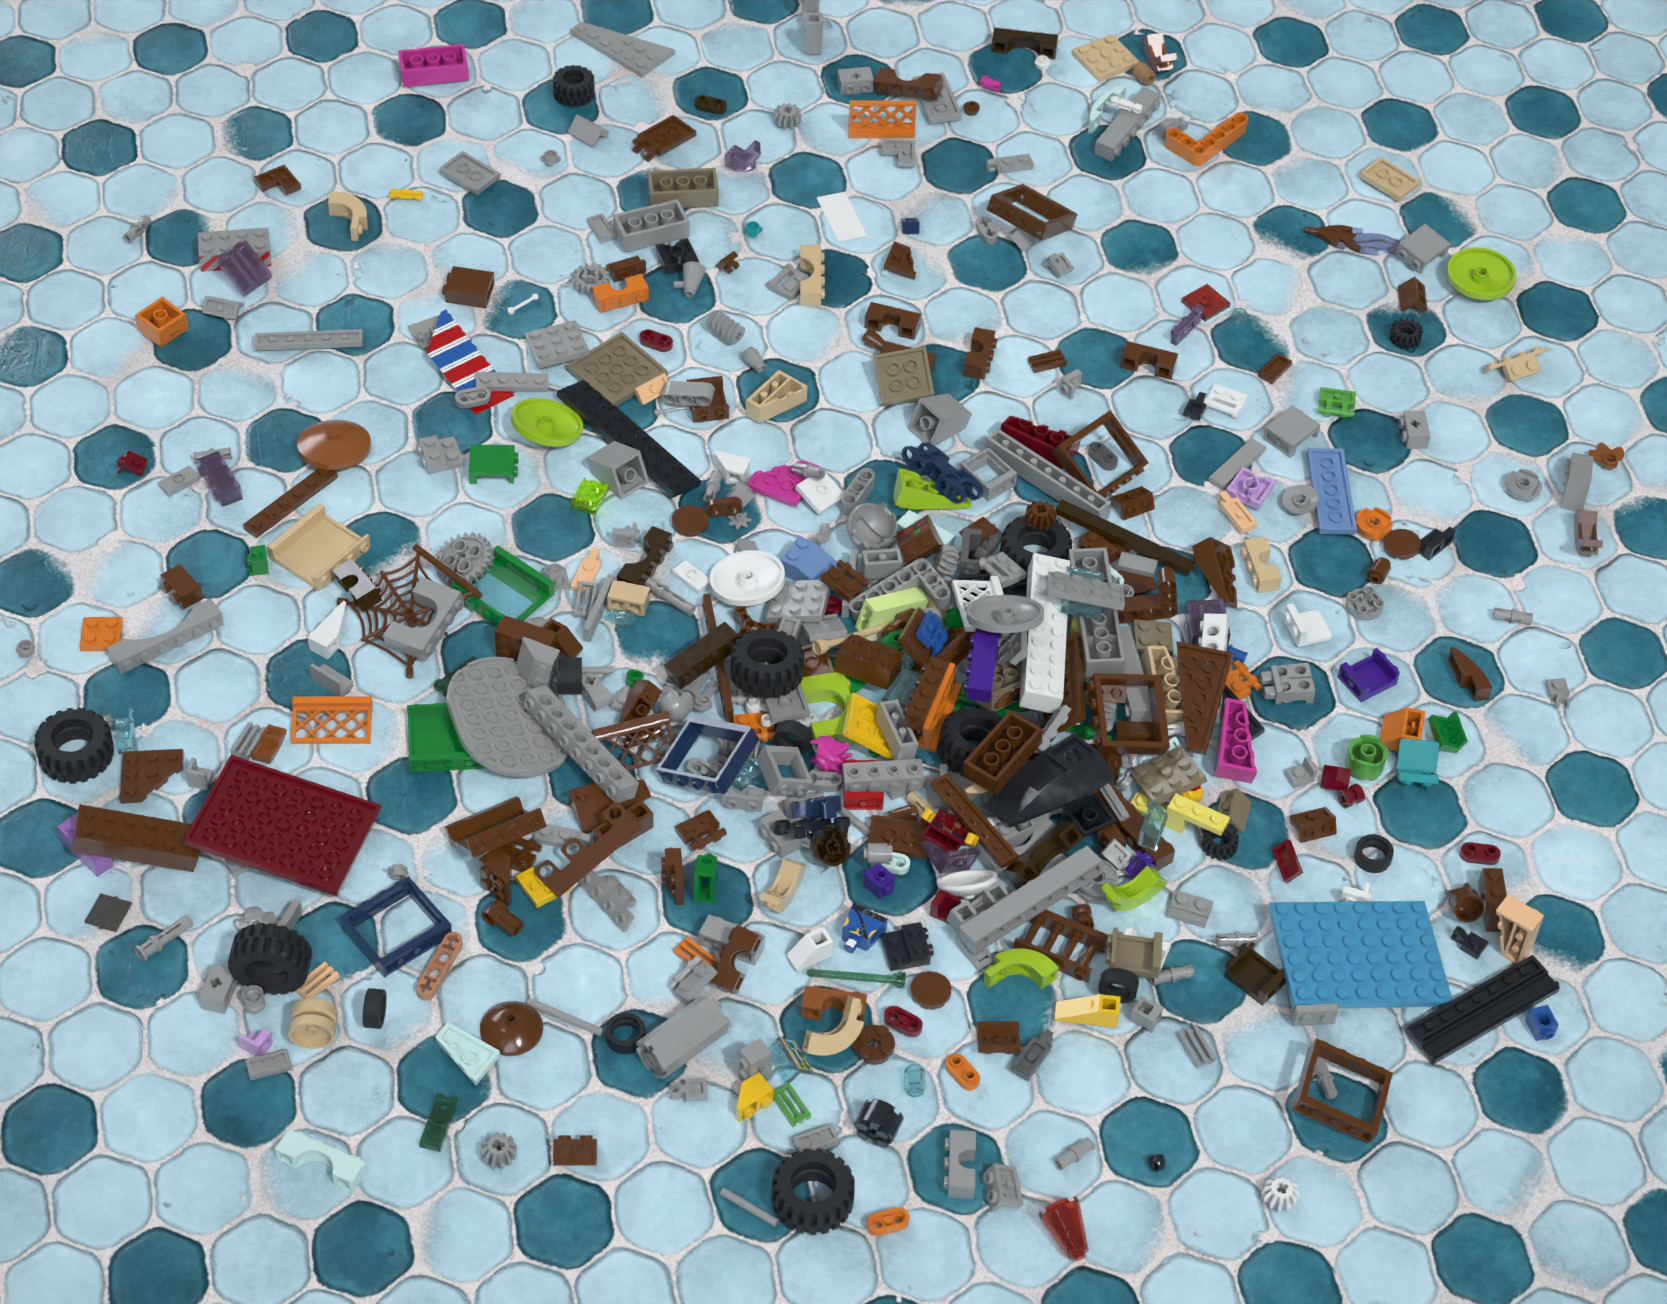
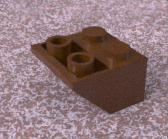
M498 847L479 859L480 884L483 889L489 890L496 899L501 900L509 907L512 899L511 857Z

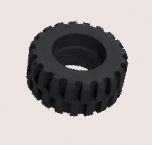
M1023 515L1022 518L1017 517L1013 522L1011 521L1003 530L1000 553L1004 552L1027 572V575L1033 552L1027 551L1023 548L1024 546L1040 545L1049 551L1037 554L1068 560L1069 549H1072L1071 534L1062 523L1059 524L1057 519H1055L1054 525L1050 526L1048 530L1043 528L1040 531L1039 528L1033 530L1032 526H1027L1025 515Z
M765 628L759 629V631H749L748 634L741 635L740 639L738 638L731 647V679L745 694H752L756 698L763 697L764 699H769V697L779 698L781 695H788L803 680L804 649L798 640L792 635H787L784 631L779 632L776 629L765 630ZM761 662H770V663H775V664L765 665V664H760V663H761Z
M976 706L963 707L959 711L955 710L944 719V723H942L937 744L940 759L950 767L952 772H958L960 776L964 777L963 762L978 746L966 740L982 742L1003 719V716H998L997 712L993 710L988 711L987 708L983 707L979 709Z
M79 707L78 709L67 708L66 711L59 710L55 715L48 716L46 722L43 721L35 733L34 746L39 766L53 780L58 779V782L66 783L67 781L70 784H76L78 781H82V783L87 782V779H94L98 777V773H103L113 760L114 744L109 724L104 720V717L88 709V711H85V708ZM72 740H86L90 742L87 746L77 751L67 752L59 750L63 744Z
M275 923L251 924L242 928L234 936L228 959V969L232 977L238 980L242 986L257 985L262 988L264 994L270 993L271 995L292 993L301 988L307 980L312 959L311 946L303 935H299L293 929H287L286 926H277Z
M810 1148L803 1149L801 1153L799 1151L793 1152L791 1158L786 1156L782 1160V1165L779 1164L776 1167L772 1178L771 1201L773 1202L772 1207L777 1214V1218L782 1223L786 1222V1227L791 1230L795 1228L797 1233L804 1234V1232H809L810 1235H816L817 1232L826 1234L829 1233L831 1228L833 1230L839 1228L840 1222L845 1223L848 1219V1214L853 1209L855 1179L851 1174L852 1170L850 1167L845 1165V1161L838 1156L836 1158L835 1153L830 1151L825 1153L823 1149L816 1148V1151H810ZM817 1181L828 1186L833 1194L820 1202H808L799 1198L793 1190L801 1183Z

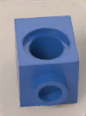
M1548 1005L1529 1009L1525 1019L1535 1041L1551 1039L1555 1036L1559 1025Z

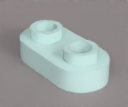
M892 852V861L880 863L893 874L903 875L910 869V859L908 856ZM870 863V865H871L872 867L877 864V863Z

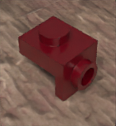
M127 450L117 460V473L121 474L123 469L142 476L148 459Z

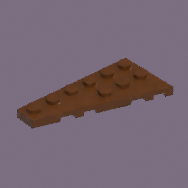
M1176 641L1186 751L1206 755L1232 663L1233 653Z

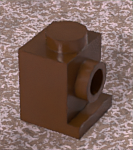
M1116 824L1097 832L1096 843L1097 845L1101 844L1102 850L1112 839H1116L1126 849L1127 841Z

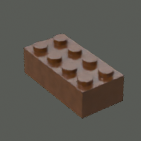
M1010 710L963 762V776L992 794L997 795L1042 744L1043 729Z

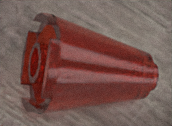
M1075 1196L1073 1197L1074 1201L1064 1198L1046 1206V1212L1042 1214L1040 1211L1038 1216L1068 1259L1079 1261L1086 1257L1089 1248L1080 1201Z

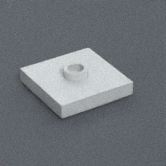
M826 473L822 480L809 477L795 487L797 492L818 515L839 503L844 493Z

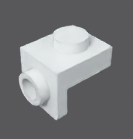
M1366 882L1364 891L1344 886L1340 902L1370 901L1372 891H1369L1370 883Z

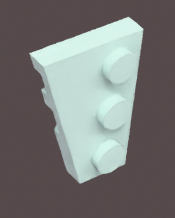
M449 1022L435 1037L438 1045L475 1086L500 1056L499 1050Z

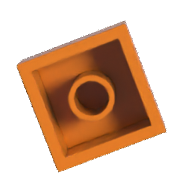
M164 297L159 298L135 314L137 330L160 347L188 330L186 314Z

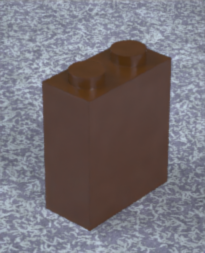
M453 266L451 273L447 274V284H444L442 294L445 295V303L486 309L495 285L494 272Z

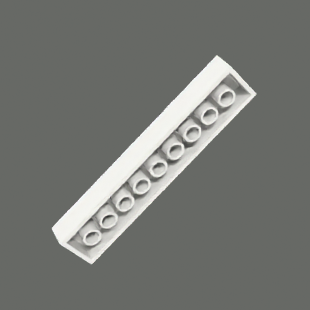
M1033 553L1028 567L1026 597L1039 602L1044 607V621L1038 627L1027 631L1028 655L1022 661L1019 707L1054 714L1056 709L1060 708L1063 701L1068 600L1048 596L1047 575L1048 571H1059L1070 575V561Z

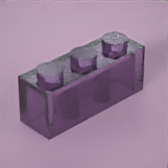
M219 451L198 458V474L200 477H204L205 485L208 489L212 490L215 501H219L221 506L224 507L243 499L241 486Z

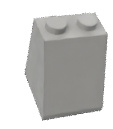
M949 393L919 399L907 428L922 442H929L937 446L966 429L972 413Z
M613 441L586 458L591 474L621 500L650 482L640 451L619 442Z

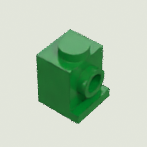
M265 545L251 546V554L247 555L249 575L269 574Z

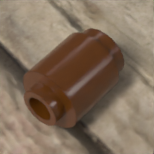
M1384 557L1374 560L1367 572V578L1371 583L1382 584L1391 570L1390 561Z

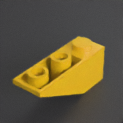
M1099 994L1056 1002L1054 1021L1117 1028L1121 997Z

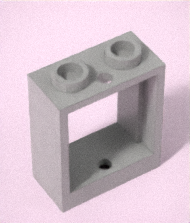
M990 448L978 452L975 456L961 463L960 470L964 469L981 484L983 488L982 497L988 502L1016 486L1017 472ZM985 465H988L999 475L998 478L987 484L974 473Z
M764 745L756 757L771 794L802 796L808 792L813 784L798 747ZM777 765L790 766L794 778H782Z

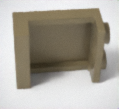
M1113 927L1112 934L1107 936V946L1110 947V952L1107 951L1105 964H1109V968L1126 969L1136 976L1158 979L1161 969L1163 933L1154 932L1153 938L1117 934L1118 928Z

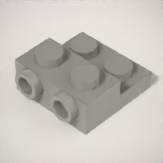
M436 435L418 439L419 444L416 445L417 453L422 455V466L427 469L429 475L464 467V460L454 436L439 440Z

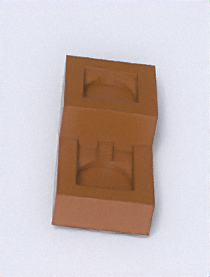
M268 724L260 735V743L252 752V759L271 764L283 743L287 729Z

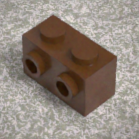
M180 564L160 574L162 590L164 593H168L174 604H178L183 610L203 599L201 586Z

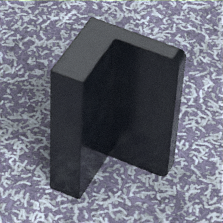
M1448 527L1443 532L1434 529L1420 540L1421 546L1418 554L1430 561L1453 542L1456 530L1452 527Z

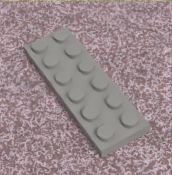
M761 662L760 664L771 665L775 663ZM800 684L788 695L764 699L772 723L810 717V710Z

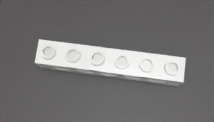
M1204 614V621H1200V632H1203L1202 637H1199L1198 646L1227 651L1229 628L1227 614ZM1222 699L1220 702L1215 723H1220Z

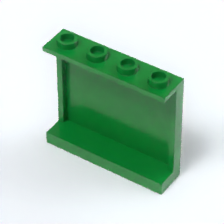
M447 703L407 705L410 773L487 769L476 762L461 745L449 714Z

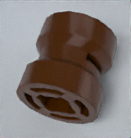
M1079 904L1071 909L1074 921L1091 928L1094 927V920L1091 917L1092 910L1088 904Z

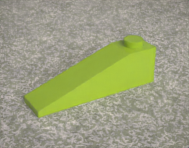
M898 469L893 494L894 503L898 507L912 510L963 509L971 507L969 498L966 497L963 503H953L934 488L936 483L933 480L929 482L922 479L916 472Z

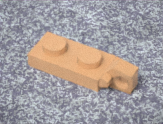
M1226 490L1219 493L1218 501L1221 509L1241 534L1257 528V521L1238 498H1231Z
M593 547L590 555L582 559L570 585L571 590L578 591L580 581L595 582L601 569L600 549ZM583 586L582 593H586L587 586Z

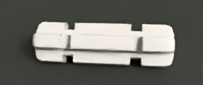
M1117 96L1111 98L1110 105L1119 106L1118 108L1130 112L1133 111L1136 114H1140L1142 111L1141 104H1134V102L1123 98L1120 100V97Z

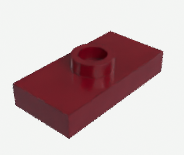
M1286 839L1272 849L1282 878L1286 883L1291 882L1303 873L1291 840Z

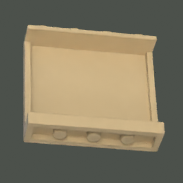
M319 503L268 545L267 548L270 560L320 591L335 578L332 571L334 568L351 558L355 562L363 553L369 550L370 537L369 534H366L362 538L326 515L325 506Z

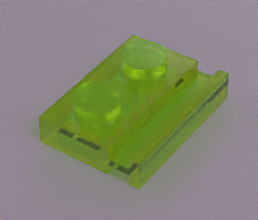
M584 478L570 503L571 508L575 507L579 511L596 515L609 491V484L595 480L588 481L587 478Z

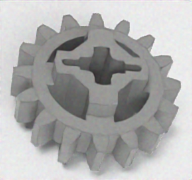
M585 263V267L579 265V270L574 269V274H572L573 286H576V290L581 289L582 294L586 291L590 295L593 286L605 283L610 284L609 272H606V267L601 268V264L595 266L592 263L589 266Z

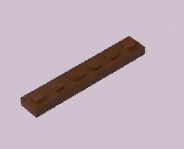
M324 469L315 470L245 522L243 529L257 539L338 478L337 472Z
M947 773L931 781L930 787L967 830L979 836L978 842L1001 869L1018 860L1019 855Z

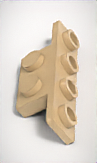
M1539 346L1532 349L1531 353L1527 354L1524 351L1517 354L1516 358L1512 359L1509 356L1502 359L1501 363L1491 362L1486 365L1487 368L1482 370V373L1486 374L1503 368L1508 383L1541 372L1536 356L1544 354L1549 349L1548 347L1542 349Z

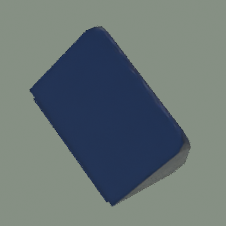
M918 218L901 219L903 234H919L920 222Z

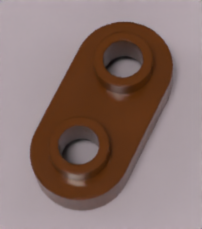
M738 497L711 499L706 503V513L710 517L737 515L743 510L742 500Z

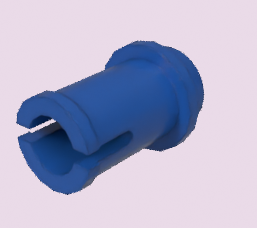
M1232 644L1230 646L1227 645V652L1233 653V660H1239L1244 664L1248 653L1232 647Z

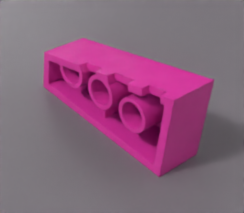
M1226 698L1222 706L1213 776L1252 784L1257 774V768L1254 764L1255 756L1254 751H1252L1251 733H1249V720L1245 701Z

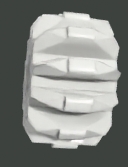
M1283 1174L1280 1176V1179L1275 1175L1271 1180L1267 1179L1262 1190L1264 1203H1270V1209L1276 1207L1278 1213L1282 1208L1288 1212L1290 1207L1296 1206L1297 1199H1299L1300 1193L1297 1190V1184L1292 1183V1178L1284 1179Z

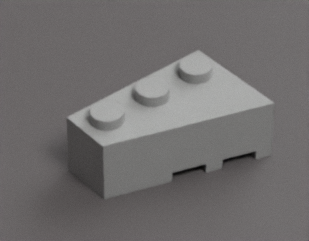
M1572 452L1571 459L1567 458L1563 485L1565 486L1561 503L1562 509L1571 511L1583 510L1591 483L1594 457Z

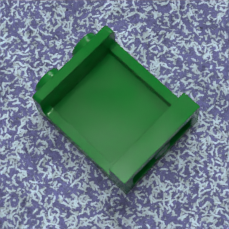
M471 444L469 483L477 484L478 476L510 477V484H514V477H518V466H515V463L519 462V453L515 452V445Z

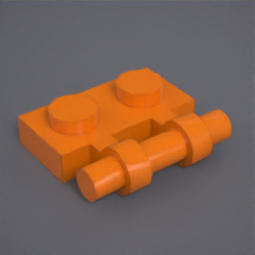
M1239 660L1233 663L1236 669L1232 670L1230 667L1226 685L1241 701L1251 695L1250 688L1253 687L1256 691H1259L1262 686L1259 683V679L1248 671L1249 668L1245 664H1242ZM1243 676L1246 681L1243 682L1240 677Z
M769 713L734 715L733 723L752 727L762 743L773 740L775 733L772 732L774 731V724L769 727L761 724L762 715Z

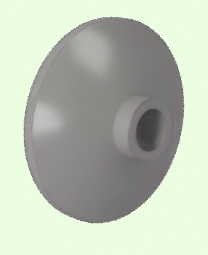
M1295 485L1285 491L1282 503L1284 508L1293 514H1306L1317 507L1319 494L1311 486Z

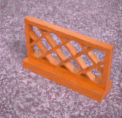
M850 101L848 138H915L917 101ZM853 107H861L863 109L856 112ZM871 107H878V108H879V109H878L877 111H875V112H873L872 110H870ZM888 107H895V108H896V109L893 110L892 112H889V111L887 110ZM913 107L909 112H906L903 108ZM900 111L903 116L898 119L894 115ZM868 112L870 116L866 119L861 116L863 113ZM881 112L887 114L884 118H880L878 115ZM856 118H858V119H860L862 122H852V121H854ZM873 118H875L876 120H878V122H869V121L872 120ZM892 118L895 122H886V121H887L888 119ZM906 118H908V119H910L912 122H902V121H904Z
M949 663L918 741V748L933 753L937 752L942 723L953 712L962 690V684L956 683L954 663Z
M293 696L291 744H371L372 696ZM297 713H306L309 717L301 722L297 719ZM320 713H326L329 716L323 722L316 718ZM339 713H346L348 715L342 722L336 718ZM359 713H368L367 718L362 722L355 717ZM313 719L318 726L310 731L305 725ZM333 719L338 726L330 731L325 725ZM353 720L358 725L350 731L345 725ZM302 728L308 733L304 738H296V733ZM323 728L328 734L323 738H318L315 733ZM341 728L348 733L343 738H338L335 735ZM362 728L367 732L366 738H358L355 733Z

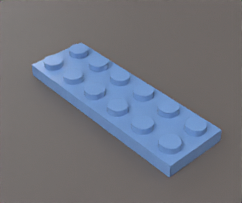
M1308 448L1307 459L1311 485L1319 494V503L1315 508L1319 534H1356L1357 526L1344 449Z

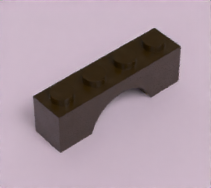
M994 27L991 53L1008 54L1009 51L1015 48H1028L1036 52L1038 56L1044 55L1049 59L1055 60L1058 35Z
M651 526L643 538V550L648 556L637 563H625L617 574V581L645 586L647 579L654 576L657 566L663 563L667 552L672 550L674 544L672 542V533Z
M1061 821L1004 871L1014 886L1023 887L1029 880H1034L1040 876V870L1049 860L1063 852L1070 851L1084 837L1074 822Z

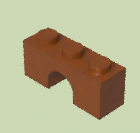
M805 986L801 1005V1018L821 1021L824 1011L830 1008L838 1009L844 1014L849 995L861 999L862 1010L860 1015H857V1019L864 1021L867 994L857 991L849 992L839 989L820 988L818 986Z

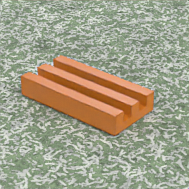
M688 936L684 938V942L681 941L678 947L675 946L673 948V953L686 963L689 960L692 961L698 955L712 967L717 964V959ZM682 950H685L688 954L692 956V958L685 954Z

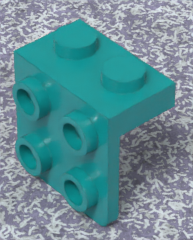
M1402 738L1399 742L1396 769L1397 779L1402 784L1412 785L1413 782H1420L1422 786L1438 784L1439 776L1436 771L1439 743L1430 740Z

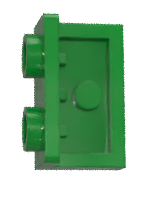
M1452 712L1447 718L1437 715H1431L1428 718L1434 739L1439 743V750L1458 753L1468 742L1457 712Z

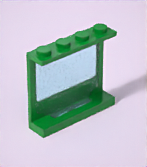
M497 545L493 549V556L495 557L491 561L493 566H487L490 571L483 572L485 577L479 576V582L472 581V586L483 593L482 597L477 599L472 595L464 600V605L471 611H475L484 620L490 621L496 627L504 615L525 621L555 594L554 582ZM455 582L451 584L453 589L461 591L462 594L468 593V591Z

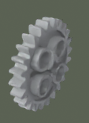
M464 532L463 537L457 534V539L455 540L450 537L451 542H444L446 547L439 548L441 553L436 554L438 560L471 585L473 580L479 582V576L485 577L483 572L490 571L487 566H493L491 560L495 559L493 556L494 550L490 542L487 541L485 536L482 537L479 533L475 535L474 532H471L469 536ZM434 567L443 583L447 582L448 586H451L454 581Z

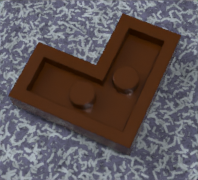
M285 165L254 176L255 183L262 191L279 186L285 195L301 189V184Z

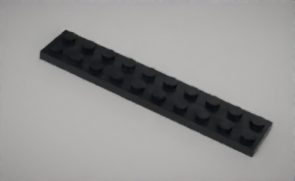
M582 380L557 390L556 396L609 443L616 441L639 450L648 477L672 498L700 486L701 480L620 409L615 405L612 406L610 401H606L600 392L592 389L588 382Z

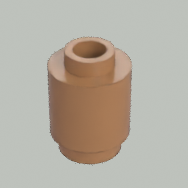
M1145 62L1137 63L1134 66L1133 75L1142 84L1148 86L1155 81L1154 71Z

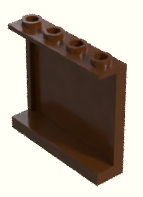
M516 796L445 826L450 845L475 858L545 828L547 825L541 808L529 812L523 809L520 798Z

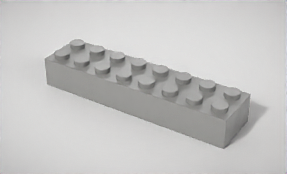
M1107 548L1069 549L1068 560L1070 561L1071 576L1079 575L1086 579H1098L1102 582L1112 583ZM1073 601L1078 633L1081 638L1085 678H1091L1094 673L1124 674L1126 660L1117 609Z

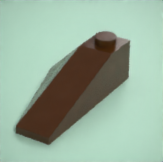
M1212 537L1193 545L1194 560L1222 602L1227 606L1236 608L1237 591L1233 586L1236 576L1232 574V569L1235 568V561L1231 546Z
M637 780L639 785L634 798L620 803L625 809L651 797L644 780ZM589 784L568 790L569 806L582 833L593 832L592 829L607 821L603 816V812L614 802L597 784ZM612 808L609 811V817L617 819L621 816L622 812L619 808Z

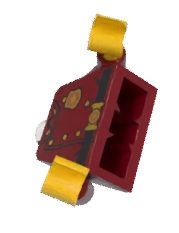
M926 807L921 814V823L927 826L921 835L922 838L953 855L960 846H976L979 836L970 832L967 834L964 829L965 826L951 810L939 809L937 813H934Z

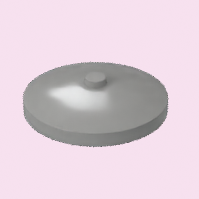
M987 596L977 599L968 605L967 621L972 626L988 632H1024L1042 624L1044 621V607L1039 602L1023 596Z

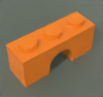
M642 274L625 278V288L621 290L613 289L609 283L593 286L592 300L599 313L649 300V287Z

